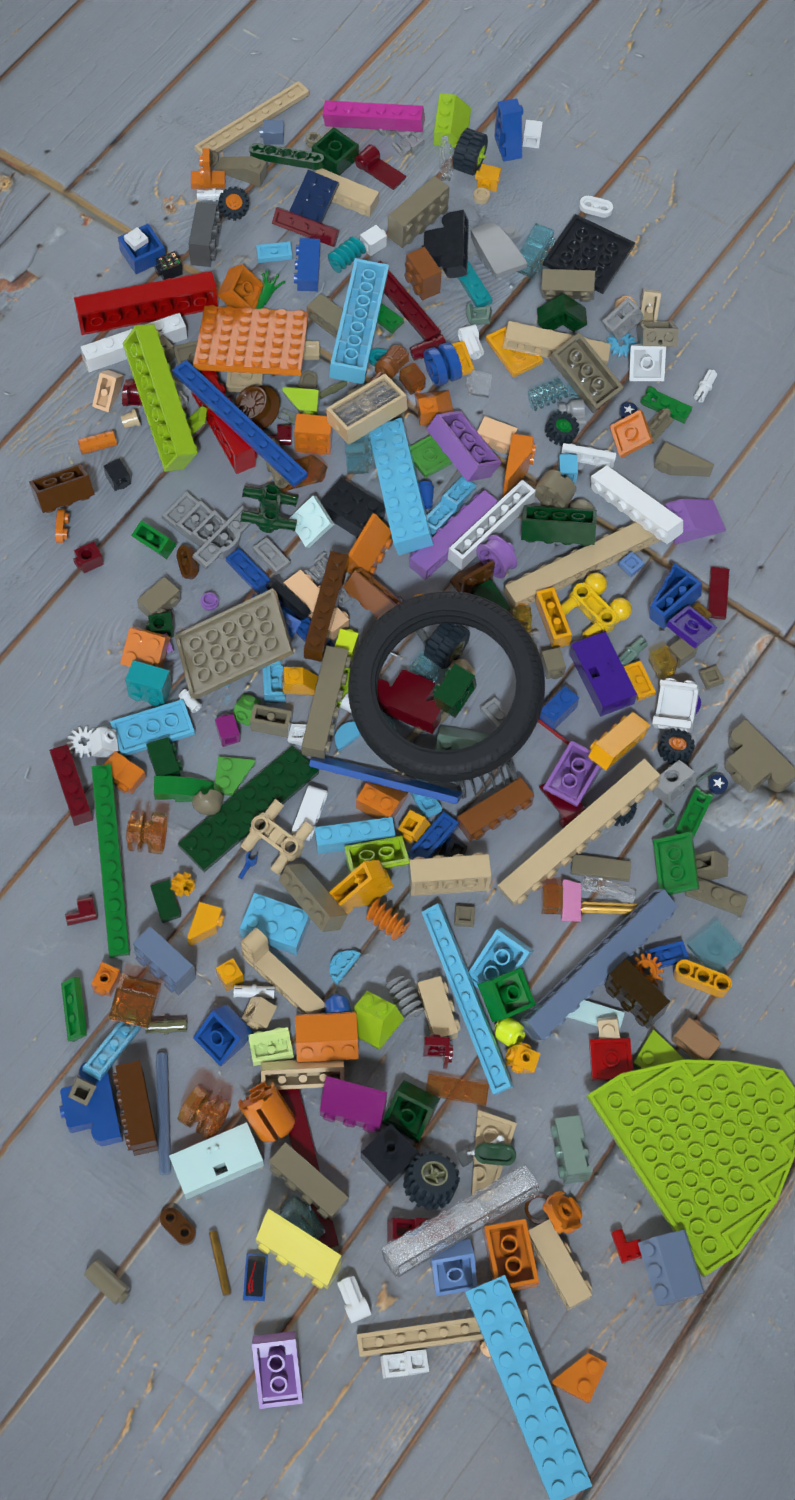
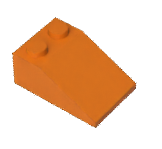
M512 433L502 498L527 474L529 464L533 465L536 444H533L534 437Z

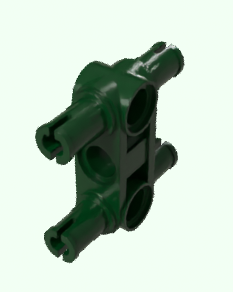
M266 484L260 488L244 485L242 497L257 499L259 501V512L242 510L240 522L256 524L265 533H272L278 529L295 532L297 520L283 518L279 515L280 504L296 507L298 495L282 493L278 486L274 484Z

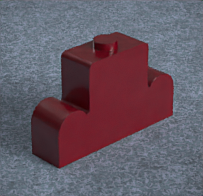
M407 670L400 672L392 686L386 680L379 679L378 702L383 714L431 734L435 732L441 721V709L436 707L435 701H433L434 681Z

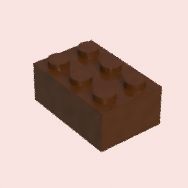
M81 464L29 481L35 502L42 513H51L56 508L68 507L73 502L88 500L91 496L95 495L89 475Z

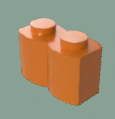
M115 751L103 764H111L113 783L117 784V788L123 793L133 794L146 778L145 771Z

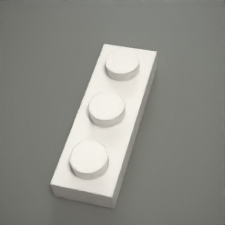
M563 443L561 454L570 453L578 455V462L601 467L607 465L612 469L616 453L608 450L603 451L593 449L592 447H582Z

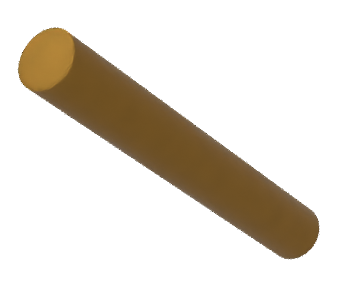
M217 1231L209 1232L222 1294L223 1296L230 1295L231 1290Z

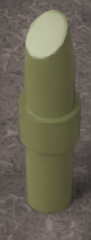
M347 381L332 384L319 392L320 399L346 387Z

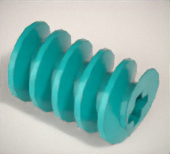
M352 236L328 254V261L335 272L341 273V268L346 269V265L350 266L351 261L354 262L356 257L360 258L361 253H366V248L358 238Z

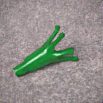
M268 270L261 274L263 284L255 309H262L268 303L274 291L282 284H285V281H282L274 286L275 281L279 277L278 274H276L272 282L271 279L268 280Z

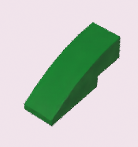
M154 776L155 800L175 799V802H192L193 796L197 795L200 791L205 795L209 790H214V782L178 776Z

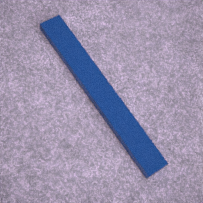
M240 548L225 558L226 562L258 595L268 591L266 584L271 579ZM279 601L283 611L301 620ZM308 617L301 620L302 622L296 631V634L304 642L306 641L311 623ZM329 639L327 646L335 647V644Z
M312 757L310 759L309 766L448 803L457 804L462 798L463 792L345 761L325 757V759Z

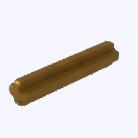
M583 901L581 903V912L629 915L639 904Z

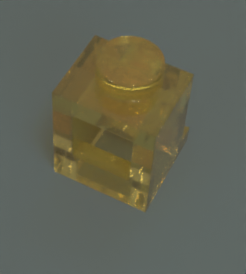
M523 605L512 607V615L519 622H526L527 625L523 626L528 632H531V607Z
M667 645L651 652L648 660L659 679L665 676H672L676 672L678 665L669 652Z

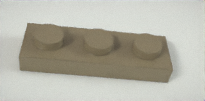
M698 878L700 889L688 891L685 896L740 917L748 899L747 896Z

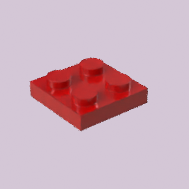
M630 1038L589 1040L592 1081H610L621 1073L633 1071Z

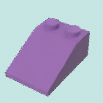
M681 499L665 503L664 507L683 520V533L673 540L674 545L726 531L713 500Z
M570 741L543 789L578 807L595 782L602 767L588 757L591 752L589 749Z
M296 1331L253 1336L252 1351L259 1409L303 1404Z

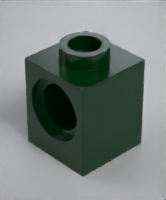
M170 612L148 615L149 623H145L146 630L162 635L167 633L169 637H174Z

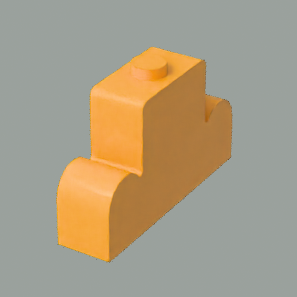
M379 860L364 861L329 893L342 909L349 914L353 907L372 905L376 899L385 895L394 885L387 870L383 869Z

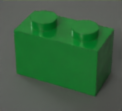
M142 520L131 534L137 541L166 560L177 545L170 538Z

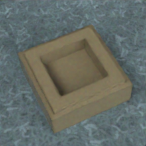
M717 665L699 672L706 690L724 684V679Z
M456 905L454 926L474 928L475 907Z

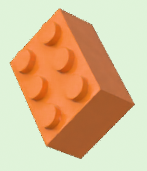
M526 1219L484 1226L483 1236L492 1280L505 1275L512 1292L537 1287L539 1278Z

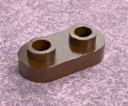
M181 545L176 554L180 572L183 578L192 580L199 572L197 561L192 558L194 550L191 546Z
M167 1208L162 1211L160 1215L162 1227L180 1245L187 1246L192 1244L196 1238V1232L188 1220L175 1208ZM169 1215L174 1216V1220L171 1222L166 1220ZM183 1230L189 1232L186 1237L181 1236Z

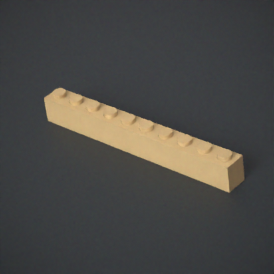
M634 521L631 525L621 527L611 535H604L595 542V545L585 546L580 550H573L569 555L563 558L559 557L549 565H542L538 570L532 573L528 572L518 580L509 581L505 585L504 596L513 610L517 611L534 603L537 591L551 587L558 591L587 577L591 573H595L622 560L631 551L636 553L661 540Z
M643 759L498 884L499 891L514 907L517 904L522 905L528 899V895L532 891L537 892L547 878L549 880L552 879L562 865L563 867L567 866L572 861V857L576 853L581 854L591 840L593 842L596 841L606 827L607 829L611 828L616 823L615 819L620 815H626L631 810L630 806L635 802L637 804L645 798V793L649 790H655L660 784V774Z

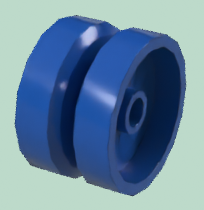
M450 342L440 344L438 349L432 347L424 351L426 370L436 387L447 384L448 380L453 382L462 378L460 359Z

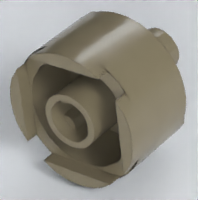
M548 470L534 488L536 490L535 496L541 502V506L565 508L576 492V486L568 476L566 478L562 477L561 472L557 470Z

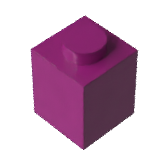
M233 714L221 715L215 719L216 730L222 747L240 742V733Z

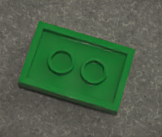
M686 832L653 840L659 889H664L668 895L700 889L693 834Z

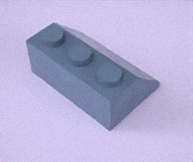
M686 1230L655 1236L638 1243L657 1306H669L705 1293Z

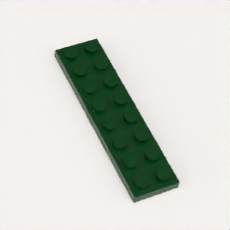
M292 745L225 802L218 813L210 815L178 843V847L205 873L250 833L249 828L253 818L259 816L262 812L265 813L274 799L282 804L286 803L319 774V770L310 767V762Z

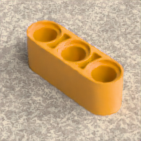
M680 960L673 971V977L679 983L715 997L721 998L726 996L732 986V981L727 975L689 960ZM679 969H686L688 974L680 973ZM698 976H704L707 981H700ZM717 983L724 984L726 989H720Z

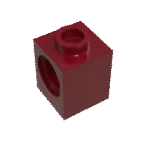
M94 541L74 550L75 558H73L77 569L81 568L83 573L104 565L102 555Z

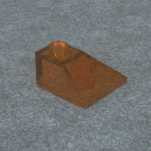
M314 455L296 459L294 461L308 473V477L296 487L288 484L285 488L279 489L284 492L322 482L328 467Z

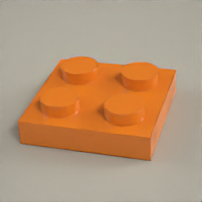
M641 410L610 425L619 456L622 458L653 442L647 421Z

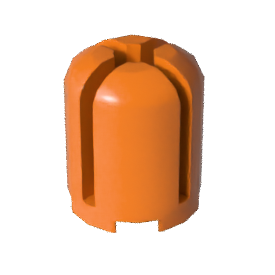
M265 1082L258 1084L249 1090L251 1094L244 1101L240 1098L238 1106L261 1141L266 1143L278 1141V1136L283 1138L292 1130L295 1124V1117L273 1082L271 1085H267Z

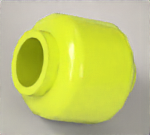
M512 1017L500 1020L495 1025V1037L507 1047L523 1042L525 1038L524 1026Z

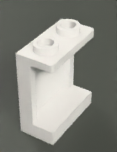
M672 678L660 680L656 716L653 717L652 723L654 728L675 729V731L681 729V732L692 733L699 695L698 685L688 680L684 681V683L676 682L677 680Z

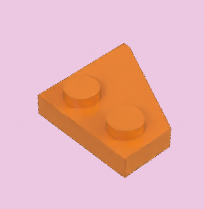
M587 1353L551 1382V1385L589 1404L607 1362Z

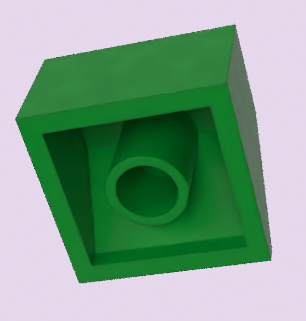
M521 967L477 984L492 1022L507 1019L536 1005Z

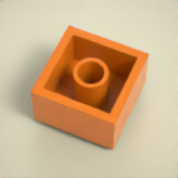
M297 413L294 429L295 451L330 455L333 428L328 423L327 416Z
M129 627L120 664L130 667L134 660L163 669L171 637L137 627Z

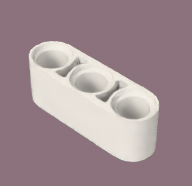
M311 785L308 786L291 835H295L304 821L314 827V830L306 839V841H311L327 798V790Z

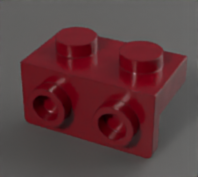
M437 1034L425 1037L423 1056L443 1057V1069H447L448 1063H452L453 1045L449 1044L450 1038L441 1037Z

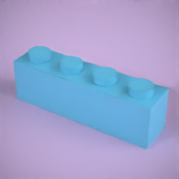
M392 817L315 827L317 854L345 851L344 846L395 837Z

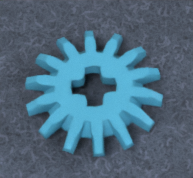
M628 333L618 341L621 342L623 340L624 344H626L621 347L610 334L611 337H607L606 340L610 341L607 343L611 344L610 350H613L612 355L617 353L618 357H621L622 354L627 357V353L630 354L631 345L637 344V342L633 341L635 337H630L631 333Z

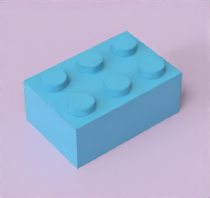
M254 893L240 926V935L245 938L254 928H258L267 937L268 946L297 956L311 919L303 909Z

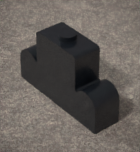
M464 210L449 212L443 216L442 224L444 227L424 232V245L422 247L427 249L437 266L442 267L448 278L467 276L469 219Z

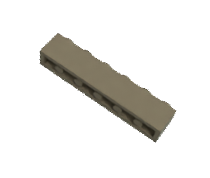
M326 646L302 742V755L325 759L326 752L330 753L332 742L329 739L330 735L334 736L336 724H333L334 718L338 719L340 707H337L338 701L342 702L344 691L341 689L342 685H346L348 674H345L346 668L350 669L352 660L347 649Z

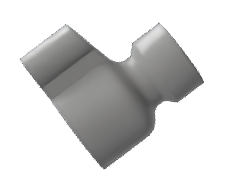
M583 399L571 400L569 404H558V412L561 411L562 414L567 412V415H573L572 419L576 418L575 423H579V426L586 425Z

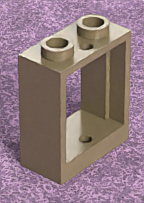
M640 321L638 323L637 339L642 346L678 347L679 329L673 321Z

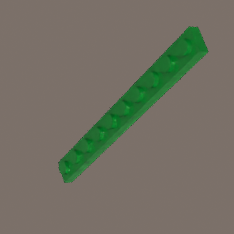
M111 764L91 766L109 957L128 956L130 952Z

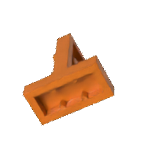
M203 148V155H199V164L203 167H200V171H191V189H225V171H211L209 148Z

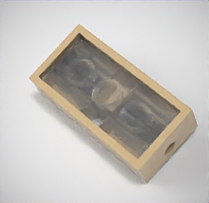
M383 374L326 408L327 420L331 427L349 445L406 411L407 396L386 374Z

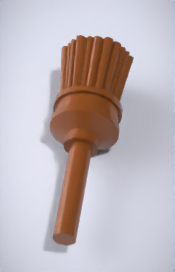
M392 345L385 356H382L376 362L375 371L377 374L368 383L383 374L392 379L399 369L409 362L407 350L401 347V345Z

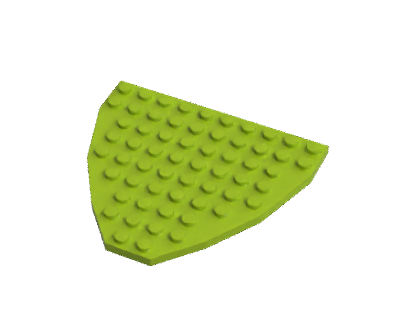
M678 1060L621 1073L586 1096L672 1230L674 1232L686 1230L695 1262L701 1275L706 1277L737 1256L777 1203L795 1157V1087L784 1071L738 1061Z

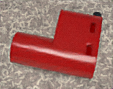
M623 1229L611 1232L622 1264L642 1258L638 1245L641 1239L627 1243Z

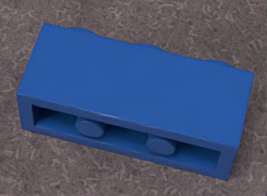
M300 238L299 245H296V256H298V259H295V270H298V273H294V284H297V291L318 292L320 239Z

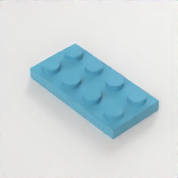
M183 699L110 721L112 729L116 730L120 754L124 757L147 750L146 744L168 737L170 742H174L195 735Z

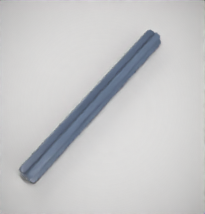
M157 1053L160 1175H169L171 1173L169 1158L168 1063L166 1053Z

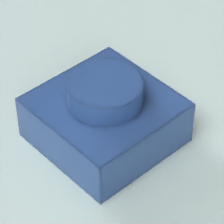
M631 551L619 561L618 566L632 577L644 567L645 563Z

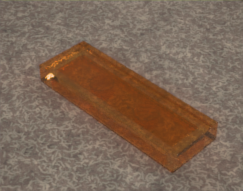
M429 1074L426 1091L438 1098L486 1106L489 1084Z

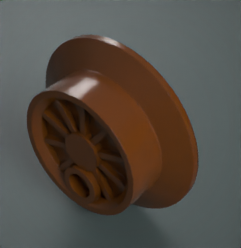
M251 386L239 393L235 400V406L261 430H264L276 419L280 409V400L277 393L269 387Z

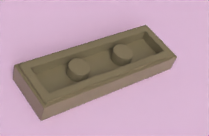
M577 854L572 857L571 875L624 882L630 881L631 861Z

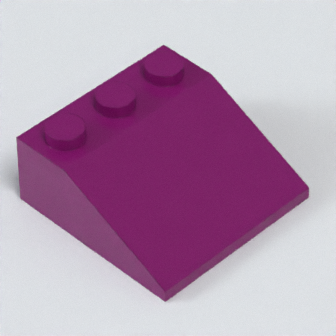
M326 1076L320 1116L328 1122H335V1120L343 1122V1125L347 1127H363V1130L369 1133L380 1132L386 1110L387 1092Z

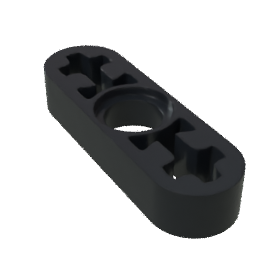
M273 578L266 584L267 590L273 588L277 593L278 600L298 618L304 620L311 614L307 605L278 580Z

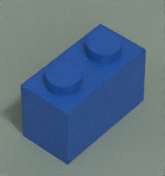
M564 686L542 708L539 719L555 730L577 708L579 697Z

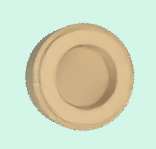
M484 187L475 189L473 200L477 204L488 203L490 191Z

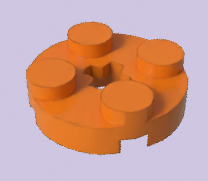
M557 1191L547 1198L543 1204V1210L547 1213L557 1233H573L582 1226V1223H580V1219L583 1218L581 1208L572 1197L567 1198L564 1196L565 1192Z

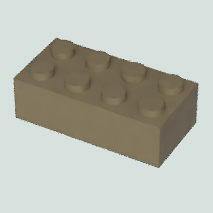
M433 176L388 215V238L401 248L411 244L417 235L422 234L430 224L435 223L440 215L447 212L449 208L450 187L436 176Z
M580 332L554 351L549 358L578 396L583 399L592 413H595L624 388Z

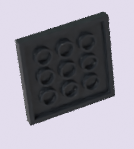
M575 214L544 259L543 266L558 270L595 271V291L604 294L635 247V242Z

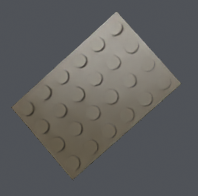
M273 588L174 635L190 697L199 699L294 654L278 596Z

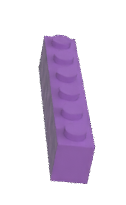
M485 490L481 494H476L470 504L464 505L458 515L452 516L448 520L447 525L436 531L432 537L433 546L416 550L410 555L409 567L424 580L428 579L448 560L449 548L499 501Z

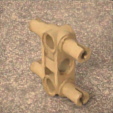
M274 799L265 813L262 812L259 816L253 818L249 828L250 833L240 847L250 852L259 839L262 840L263 838L280 851L279 857L270 867L272 871L280 875L289 862L301 856L305 846L304 841L314 830V827L304 821L296 834L290 835L274 823V819L284 807L282 803ZM266 822L265 828L259 830V824ZM296 844L295 851L289 853V846Z

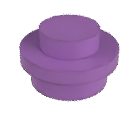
M208 592L201 597L200 604L205 610H214L219 605V599L214 593Z

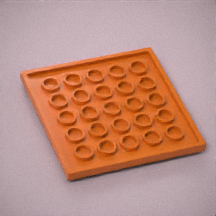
M204 306L193 367L197 370L301 376L308 313L302 310L286 311L284 309L269 310L267 308L251 309L249 307Z

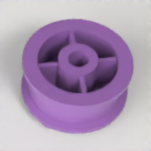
M491 535L487 543L477 546V556L483 565L494 561V577L503 578L506 576V571L517 567V558L513 545L507 543L498 535Z

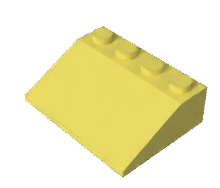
M267 1210L256 1237L257 1248L265 1254L270 1252L277 1256L275 1260L280 1264L292 1266L294 1268L293 1271L303 1278L306 1275L312 1279L311 1283L317 1288L322 1289L324 1287L328 1290L341 1269L342 1255L272 1210Z

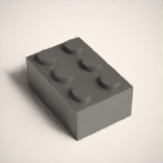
M196 202L188 243L191 265L211 267L212 260L215 261L216 250L214 249L218 247L219 242L217 233L221 232V223H219L220 212L217 210V204Z

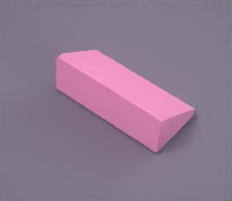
M562 880L561 921L581 922L580 883Z

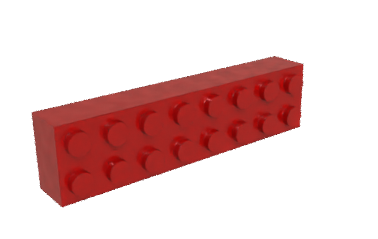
M212 271L74 297L81 335L154 322L180 313L181 316L201 313L204 311V306L215 305L218 307L217 289Z

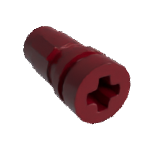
M440 334L436 338L432 337L429 341H424L410 347L412 359L414 361L423 359L426 349L432 347L438 349L440 344L446 342L444 336Z

